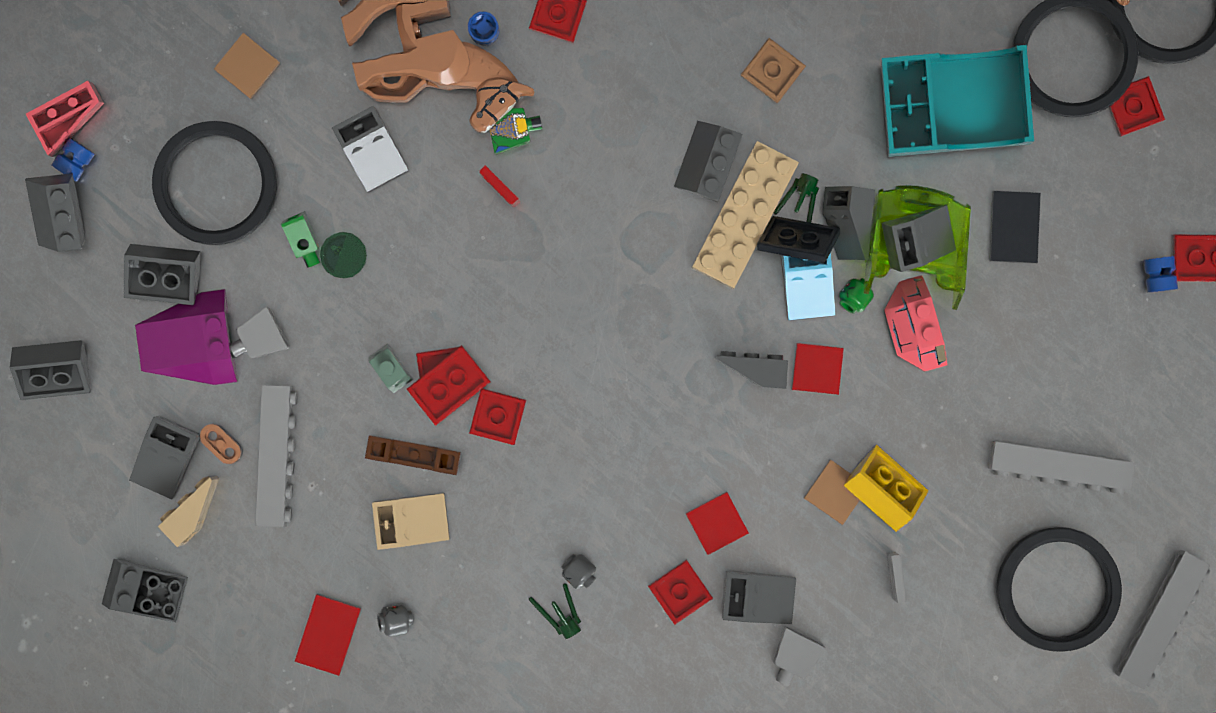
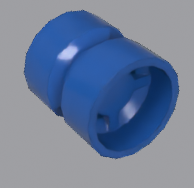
M485 11L477 12L469 19L468 32L476 44L489 46L498 39L500 33L499 25L491 13Z
M68 138L62 147L63 154H58L51 166L63 174L73 173L74 181L77 182L84 172L83 166L88 165L95 154L75 140Z
M1175 256L1144 260L1145 273L1149 275V278L1146 279L1147 293L1178 289L1177 276L1173 274V271L1176 270Z

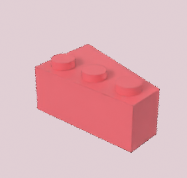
M86 81L26 113V116L47 155L54 157L64 146L68 138H72L99 110L104 102L95 85L90 81Z

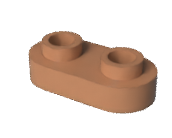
M210 424L201 430V442L221 462L232 464L240 459L242 454L240 445L219 425ZM212 431L217 434L215 440L209 438V434ZM228 448L234 450V454L231 457L226 454Z

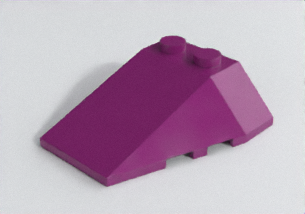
M226 290L201 292L196 295L194 305L176 304L136 324L141 371L211 385L238 382L235 359H232L227 325L226 313L228 312Z

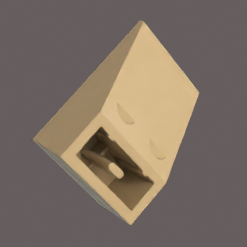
M217 476L202 478L194 486L197 489L194 493L185 494L177 502L179 507L176 510L175 508L169 510L160 518L162 523L158 526L159 529L176 547L186 544L202 529L219 480Z
M444 493L372 502L377 550L450 540Z

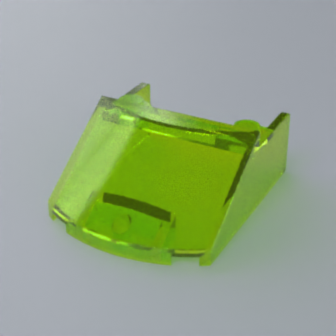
M900 185L891 190H878L872 220L870 253L868 260H865L866 271L863 293L869 294L874 277H884L890 269L881 223L947 205L956 250L924 266L910 270L936 275L935 279L939 287L953 291L952 309L957 310L966 287L971 206L967 203L964 206L955 201V196L928 187Z

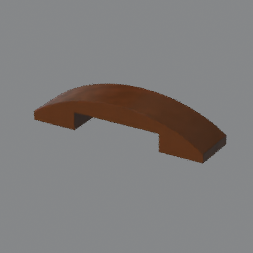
M369 435L365 459L457 475L461 452Z

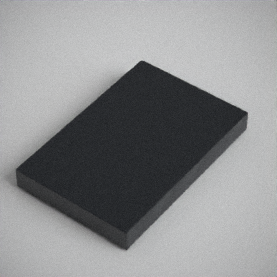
M993 191L990 261L1038 263L1041 193Z
M772 216L757 243V250L825 263L840 235V228Z

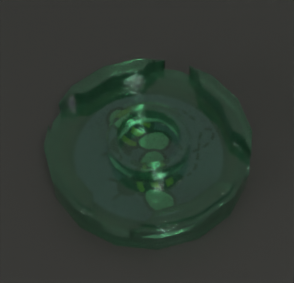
M339 232L325 240L321 246L320 259L326 272L334 277L346 279L354 277L362 271L366 264L367 251L360 238L352 233Z

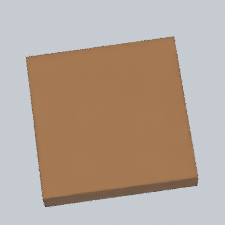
M242 33L214 70L252 99L279 66L280 62L246 34Z
M768 38L740 76L778 104L806 65L772 39Z
M829 460L804 497L808 502L842 525L860 501L844 486L851 473L832 460Z

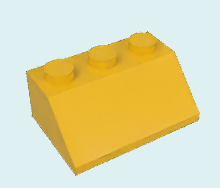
M878 445L874 446L858 464L844 484L852 494L896 532L913 519L929 491Z

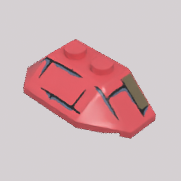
M923 276L899 281L884 309L896 355L924 372L947 366L943 336L932 297Z

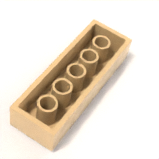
M757 141L703 244L692 269L734 289L799 162Z

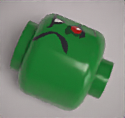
M856 278L850 279L839 293L840 305L850 313L863 312L874 297L871 283L864 278L860 280Z

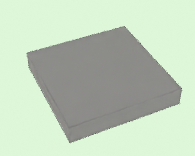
M888 552L887 561L892 598L897 603L906 602L907 597L901 555L896 552Z

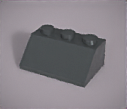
M697 120L674 187L718 203L743 134L722 126Z
M73 173L26 178L25 182L38 245L57 252L82 249L85 235Z
M130 244L124 254V298L194 305L200 274V251Z
M82 340L12 347L10 370L20 400L90 393L88 359Z

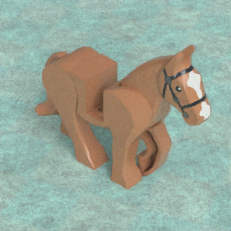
M338 0V1H339L340 5L343 6V5H344L346 2H348L349 0ZM361 0L352 11L341 17L346 41L350 47L363 35L375 18L388 10L396 8L397 25L404 52L352 63L359 90L377 102L407 103L425 87L449 91L453 89L477 90V104L469 121L475 131L485 133L514 107L521 96L534 95V89L519 83L507 66L498 58L476 45L462 42L454 30L422 37L419 24L451 17L449 0ZM401 76L400 80L394 84L385 83L383 77Z

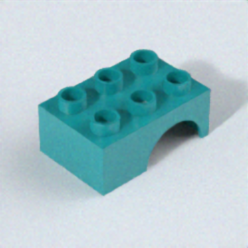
M1027 45L980 53H932L881 59L888 157L1030 145L1034 142Z

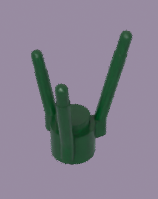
M805 173L801 174L800 179L795 178L792 187L774 210V214L777 215L797 189L800 196L794 211L796 213L799 212L805 196L810 197L811 194L806 222H812L816 195L819 187H817L819 180Z
M566 583L563 584L572 618L570 615L564 616L556 602L552 601L551 604L560 618L558 621L559 625L530 597L529 601L556 629L559 635L563 634L564 638L568 639L581 631L578 625L581 623V620L576 613Z

